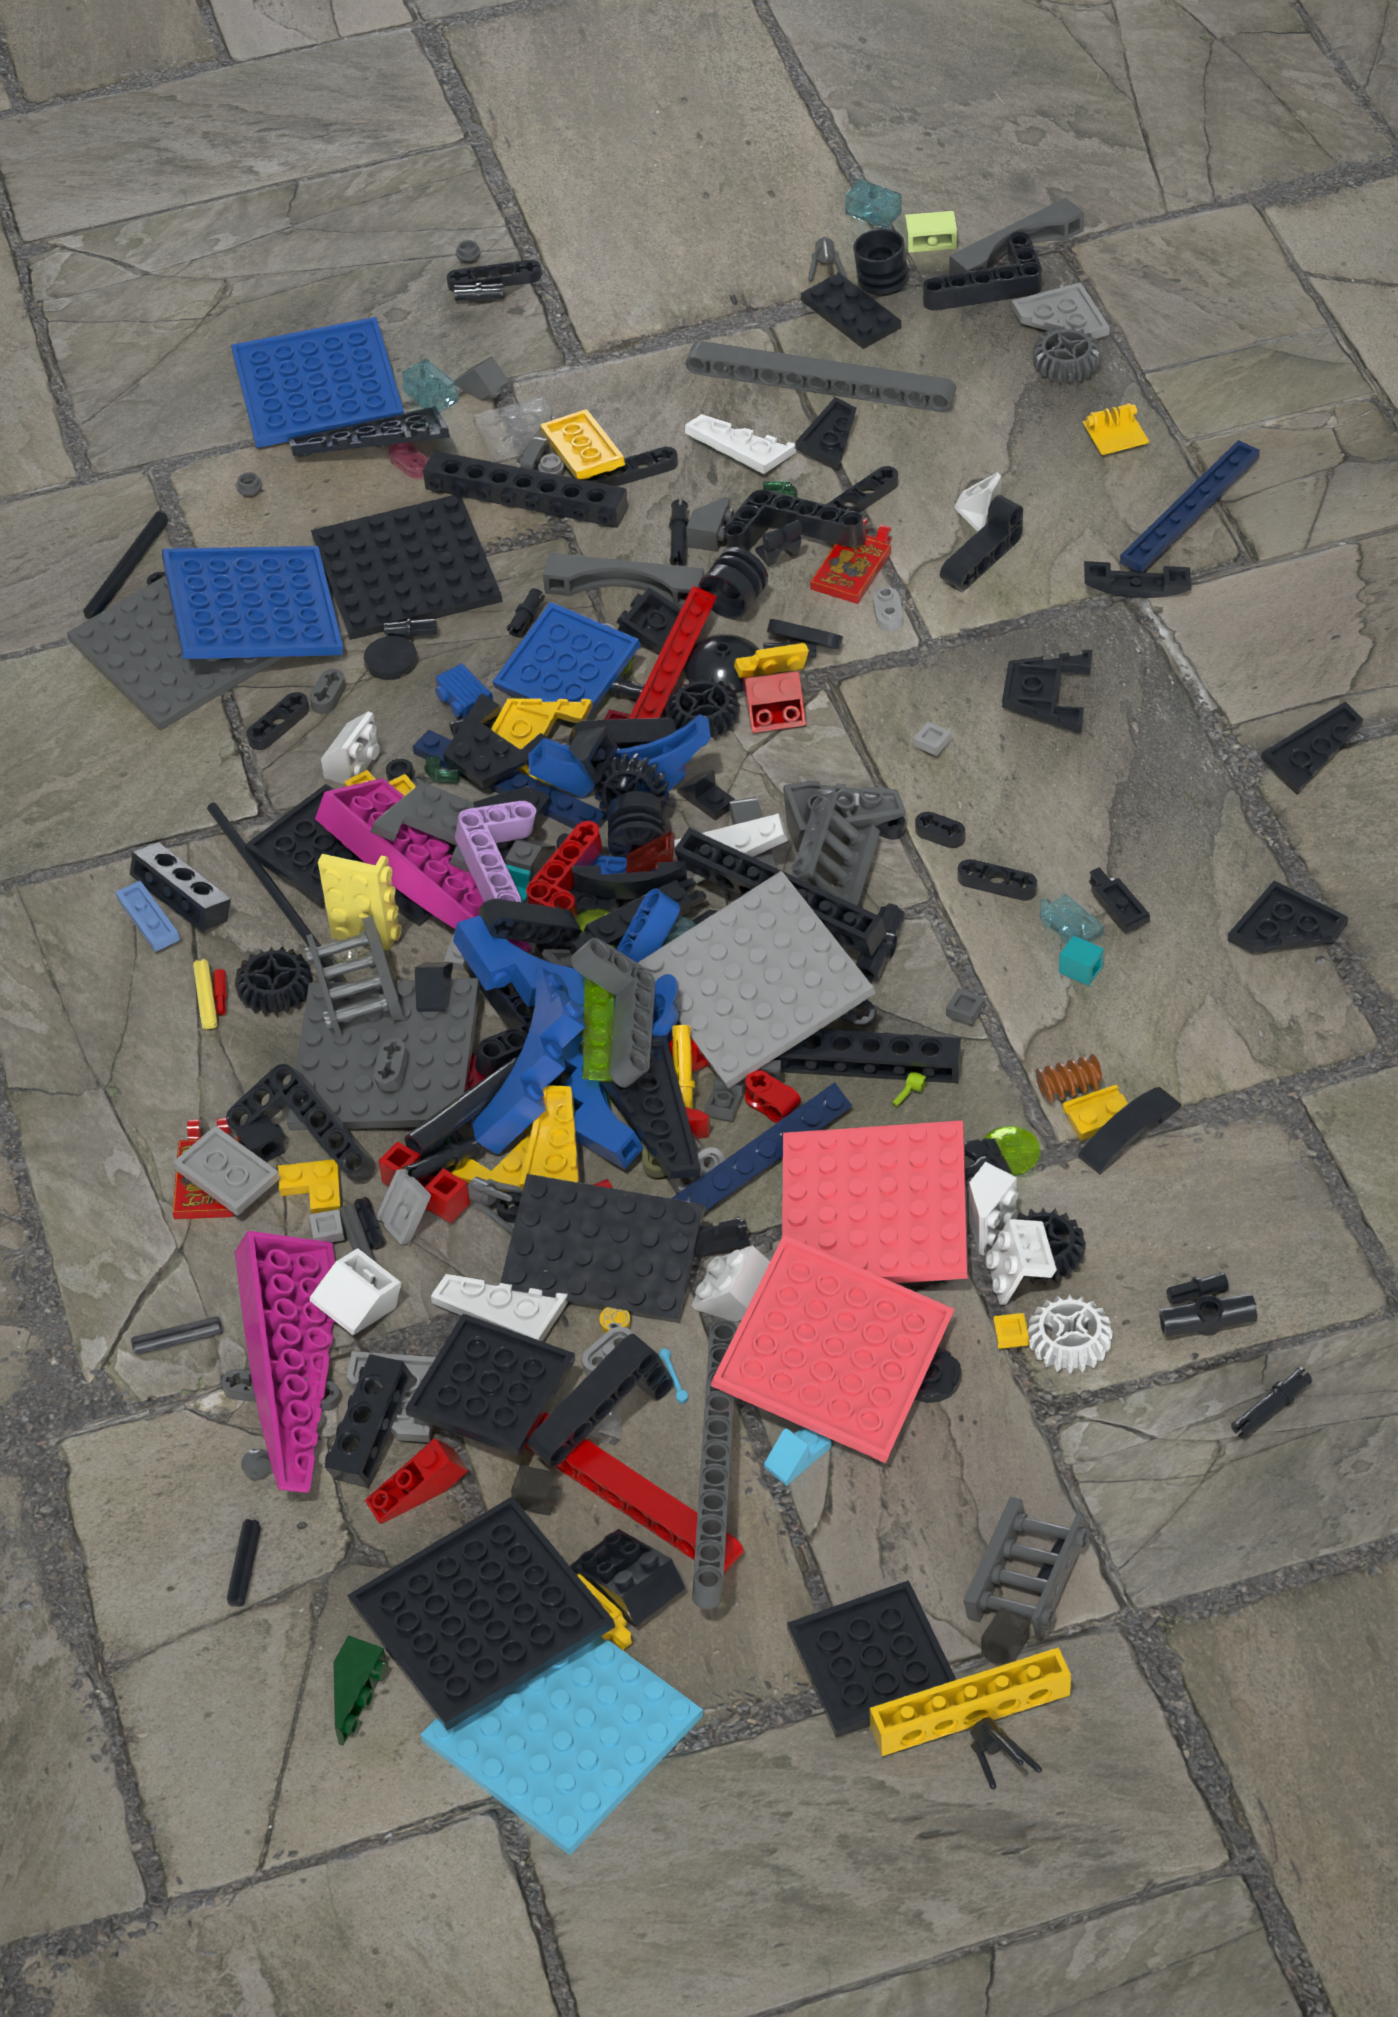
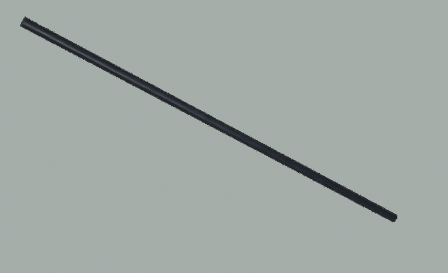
M216 803L209 804L207 810L306 945L309 947L306 935L312 934L316 947H320L321 944L258 859L245 849L246 843ZM330 956L320 958L323 968L335 965ZM344 975L332 978L334 982H348ZM458 1130L449 1136V1139L454 1144L465 1140Z

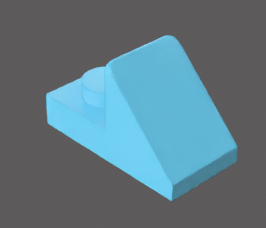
M802 1427L795 1434L785 1428L767 1457L764 1468L787 1486L831 1448V1440L805 1427Z

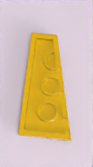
M547 1085L542 1090L546 1110L533 1122L519 1183L521 1191H523L527 1174L579 1183L574 1101L570 1086Z

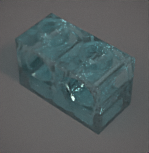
M427 358L402 371L404 382L402 387L404 392L408 396H412L423 409L436 406L440 413L458 403L456 383Z

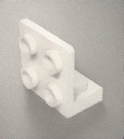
M1009 1219L1003 1230L999 1232L992 1249L988 1251L986 1266L990 1269L993 1291L997 1294L1000 1305L1008 1303L1023 1276L1052 1278L1056 1272V1266L1042 1221Z

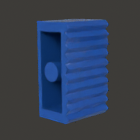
M460 663L459 666L456 665L454 668L451 667L450 670H446L445 673L442 672L441 675L436 677L437 688H435L437 697L441 702H447L450 705L452 713L457 718L467 717L482 693L493 700L492 693L463 663Z

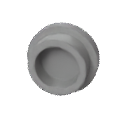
M548 454L541 458L538 469L541 472L560 475L564 470V463L559 456Z

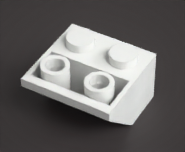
M368 711L348 722L321 758L324 778L344 784V781L366 771L371 761L377 758L380 746L377 741V727L372 712Z
M987 1162L983 1164L969 1182V1221L978 1252L983 1256L991 1246L993 1247L999 1232L1003 1230L1009 1219H1017L1016 1201L1019 1196L1017 1177Z
M753 1245L741 1250H734L732 1253L721 1257H715L707 1266L708 1272L703 1282L696 1288V1296L691 1306L695 1310L734 1322L742 1320L770 1261Z
M357 1248L335 1262L310 1296V1302L349 1333L355 1335L396 1309L401 1282Z

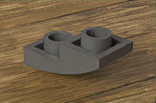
M716 1075L714 1088L705 1105L704 1113L708 1114L709 1117L733 1122L746 1090V1078L727 1089L718 1075Z

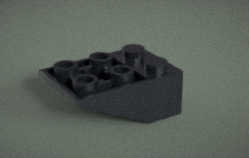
M620 1529L605 1536L603 1541L590 1551L584 1552L578 1560L570 1565L577 1575L581 1574L622 1611L623 1618L635 1627L685 1589L672 1558Z

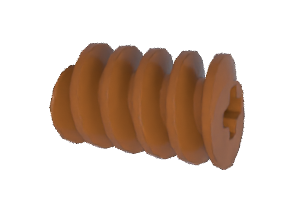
M1091 1054L1088 1059L1079 1057L1077 1063L1074 1060H1068L1066 1066L1063 1063H1057L1055 1069L1049 1065L1045 1066L1044 1071L1040 1068H1037L1035 1071L1038 1087L1050 1104L1053 1103L1054 1094H1057L1061 1101L1065 1100V1091H1068L1072 1098L1076 1097V1088H1079L1082 1094L1086 1095L1087 1085H1091L1094 1092L1098 1091L1099 1082L1102 1080L1100 1063L1095 1054Z

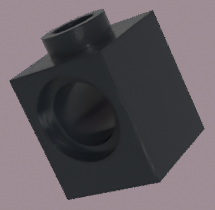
M268 1116L236 1131L238 1142L266 1163L285 1153L283 1141L286 1139L280 1125H274Z

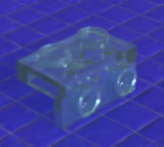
M1064 894L1054 902H1051L1046 897L1040 901V918L1042 922L1054 929L1066 943L1073 936L1091 943L1104 934V925L1067 894Z

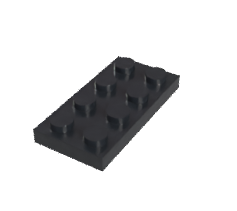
M839 272L801 292V301L862 349L901 329V320Z

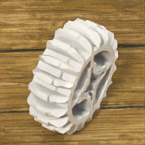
M1070 1294L1067 1300H1062L1057 1295L1054 1303L1046 1300L1043 1307H1037L1035 1315L1031 1316L1028 1329L1029 1347L1031 1351H1035L1037 1360L1044 1359L1045 1367L1055 1365L1057 1372L1061 1368H1067L1069 1374H1071L1073 1368H1078L1083 1373L1086 1365L1094 1368L1097 1361H1103L1105 1352H1109L1112 1339L1111 1322L1109 1317L1105 1316L1103 1308L1096 1309L1094 1300L1085 1303L1083 1296L1078 1300H1073ZM1085 1327L1092 1331L1093 1337L1088 1334V1331L1084 1329ZM1047 1331L1052 1334V1337L1055 1339L1054 1341L1047 1336Z

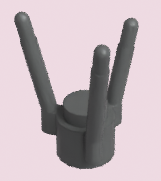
M822 237L815 243V252L812 254V263L808 276L809 281L813 280L817 261L829 263L834 260L839 273L847 278L839 259V253L835 251L834 242L831 239Z
M473 1178L468 1184L469 1199L475 1201L474 1208L483 1211L512 1235L513 1227L487 1207V1204H493L497 1198L512 1201V1196L500 1192L498 1189L522 1193L520 1186L500 1183L492 1179Z

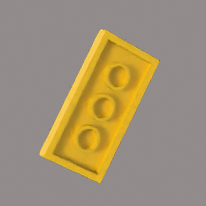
M587 409L540 424L542 435L549 439L552 448L577 479H589L594 475L613 471L625 465L624 456Z

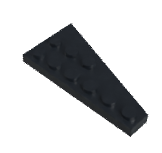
M667 1037L651 1038L649 1070L627 1088L617 1085L610 1075L612 1040L579 1042V1052L670 1179L699 1177L701 1168Z

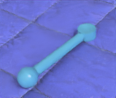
M663 1348L660 1350L659 1356L661 1360H664L668 1372L673 1378V1384L677 1391L676 1401L684 1404L688 1401V1393L682 1390L670 1360L671 1352L669 1349Z

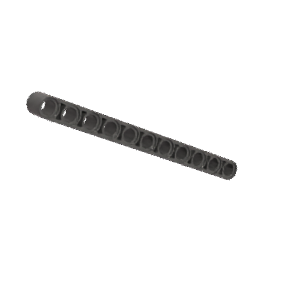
M697 341L693 344L685 363L686 368L691 373L936 412H945L950 409L957 389L953 381L941 377L705 341Z
M727 1320L714 1322L710 1327L692 1590L693 1602L696 1606L703 1609L717 1607L721 1602L723 1589L734 1396L712 1387L711 1383L737 1331L736 1325Z

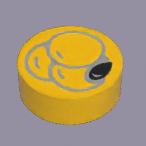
M607 1307L600 1314V1328L604 1334L614 1327L630 1329L631 1320L628 1311Z

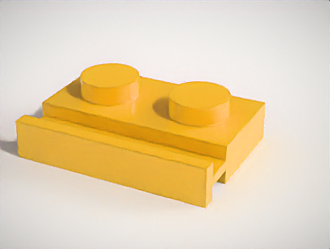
M1116 1084L1063 1102L1062 1111L1066 1113L1068 1121L1079 1140L1083 1141L1092 1138L1128 1102L1123 1094H1120Z

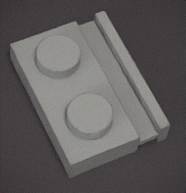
M407 1169L396 1171L376 1216L377 1220H382L385 1223L384 1227L400 1244L411 1242L431 1197V1194L414 1177H409Z

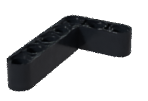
M1025 232L1010 234L1008 237V260L1010 265L926 279L923 283V306L928 310L938 311L1027 297L1040 293L1042 267L1030 236Z
M765 489L752 492L723 528L727 549L736 547L747 551L752 548L768 527L782 529L783 526L797 520L802 524V535L847 547L862 545L866 540L863 517L860 513Z
M464 959L463 966L471 978H477ZM480 983L481 992L509 1028L480 1042L475 1068L483 1076L490 1075L512 1058L518 1059L531 1027L535 1005L527 1007L512 983L487 991Z
M278 1064L271 1069L227 1111L226 1122L232 1129L237 1131L265 1116H268L271 1120L288 1104L345 1173L358 1180H366L375 1171V1162L371 1155L303 1074L287 1064ZM291 1074L290 1082L283 1086L284 1078ZM269 1094V1101L262 1106V1099L265 1095ZM309 1095L307 1104L301 1107L302 1098ZM248 1114L246 1123L240 1126L241 1118ZM326 1116V1123L318 1128L319 1120ZM344 1137L343 1145L336 1149V1142L339 1138ZM362 1158L361 1166L354 1170L355 1161Z
M630 1334L600 1362L531 1434L527 1445L550 1467H556L571 1454L636 1385L656 1401L662 1399L670 1391L673 1385V1378L658 1353L638 1336Z

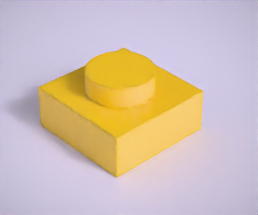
M1024 1313L993 1316L998 1349L1029 1345Z

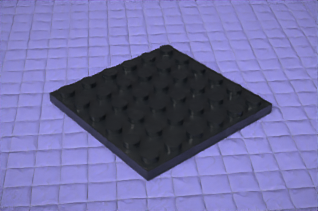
M461 494L311 530L314 545L319 547L325 575L349 640L384 632V623L402 622L407 621L408 618H411L412 621L437 619L502 602L501 592Z
M513 1496L347 1595L350 1604L446 1731L615 1628L613 1618Z

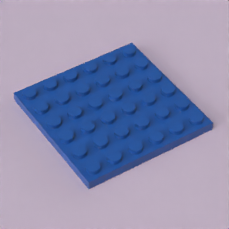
M377 317L231 345L256 448L288 442V438L404 413Z
M318 546L162 549V561L183 659L342 655L343 644Z

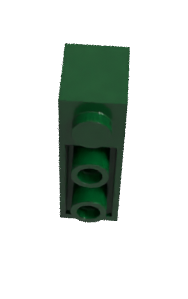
M349 1635L333 1662L335 1731L338 1743L342 1746L345 1744L348 1736H352L356 1732L362 1710L370 1706L375 1686L378 1681H383L388 1671V1662H386L383 1647Z

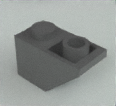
M724 497L693 510L686 527L687 547L718 552L721 542H725L723 528L734 515V509L730 507V498Z

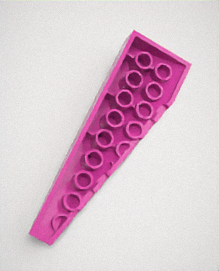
M384 778L326 791L315 819L324 826L326 831L332 833L340 840L346 848L350 849L365 863L376 865L381 855L387 856L389 867H392V885L451 927L456 929L457 922L479 916V908L484 903L471 873L449 865L452 855L448 852L450 846L445 840H439L433 835L402 823L394 842L371 833L374 822L404 797ZM506 939L526 953H531L532 948L527 942Z
M247 1231L234 1253L247 1353L260 1423L278 1490L308 1493L311 1487L315 1460L313 1456L314 1448L318 1439L317 1427L322 1408H320L321 1400L324 1397L330 1358L328 1353L333 1334H331L332 1326L335 1322L310 1302V1296L335 1264L333 1243Z

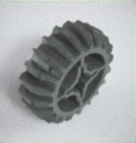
M1063 327L1062 330L1053 328L1052 333L1045 332L1044 336L1038 337V341L1033 347V362L1036 372L1041 373L1042 378L1049 377L1050 382L1058 380L1059 384L1063 381L1069 384L1072 381L1080 383L1082 378L1089 379L1090 374H1095L1100 364V345H1098L1096 338H1092L1091 333L1084 334L1083 329L1077 331L1074 327L1071 329Z

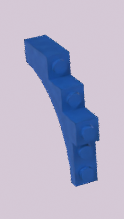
M699 714L676 732L648 744L617 749L613 757L617 756L621 759L625 753H627L630 759H632L634 754L638 753L639 760L641 761L648 757L649 765L652 766L658 763L656 771L665 772L663 780L669 782L667 791H670L686 776L685 763L689 762L692 756L708 743L710 739L708 718ZM543 738L528 754L529 774L583 799L591 791L595 790V783L589 779L580 769L575 759H573L569 751L570 746ZM621 774L628 777L633 776L632 774ZM633 783L631 789L629 788L630 791L635 787V783Z
M480 915L457 922L453 942L486 991L496 987L501 988L512 983L527 1007L534 1006L536 996L534 974L542 967L550 973L555 972L562 977L565 982L564 987L569 1000L576 1002L583 1011V1021L589 1020L596 1015L598 1004H606L616 997L581 975L575 968L547 962L526 953L504 938L491 936Z
M542 967L534 974L536 987L535 1009L524 1047L501 1089L472 1122L476 1142L497 1155L546 1110L542 1090L566 1068L562 1056V1048L585 1028L582 1017L583 1011L576 1002L569 1000L564 987L565 982L562 977L555 972L550 973Z
M615 997L580 1037L576 1035L562 1048V1056L566 1067L563 1071L571 1075L562 1086H570L573 1092L574 1109L577 1110L574 1113L576 1142L625 1170L644 1147L635 1131L622 1123L611 1111L606 1088L579 1052V1042L612 1040Z

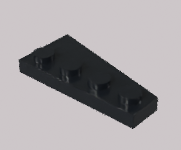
M1345 701L1264 750L1261 759L1298 795L1362 726L1364 719Z

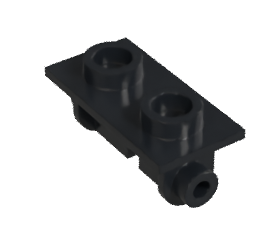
M735 1217L734 1220L719 1222L717 1226H713V1224L701 1226L694 1257L750 1246L746 1220Z

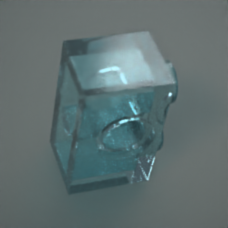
M860 179L845 194V214L887 229L902 213L901 193Z

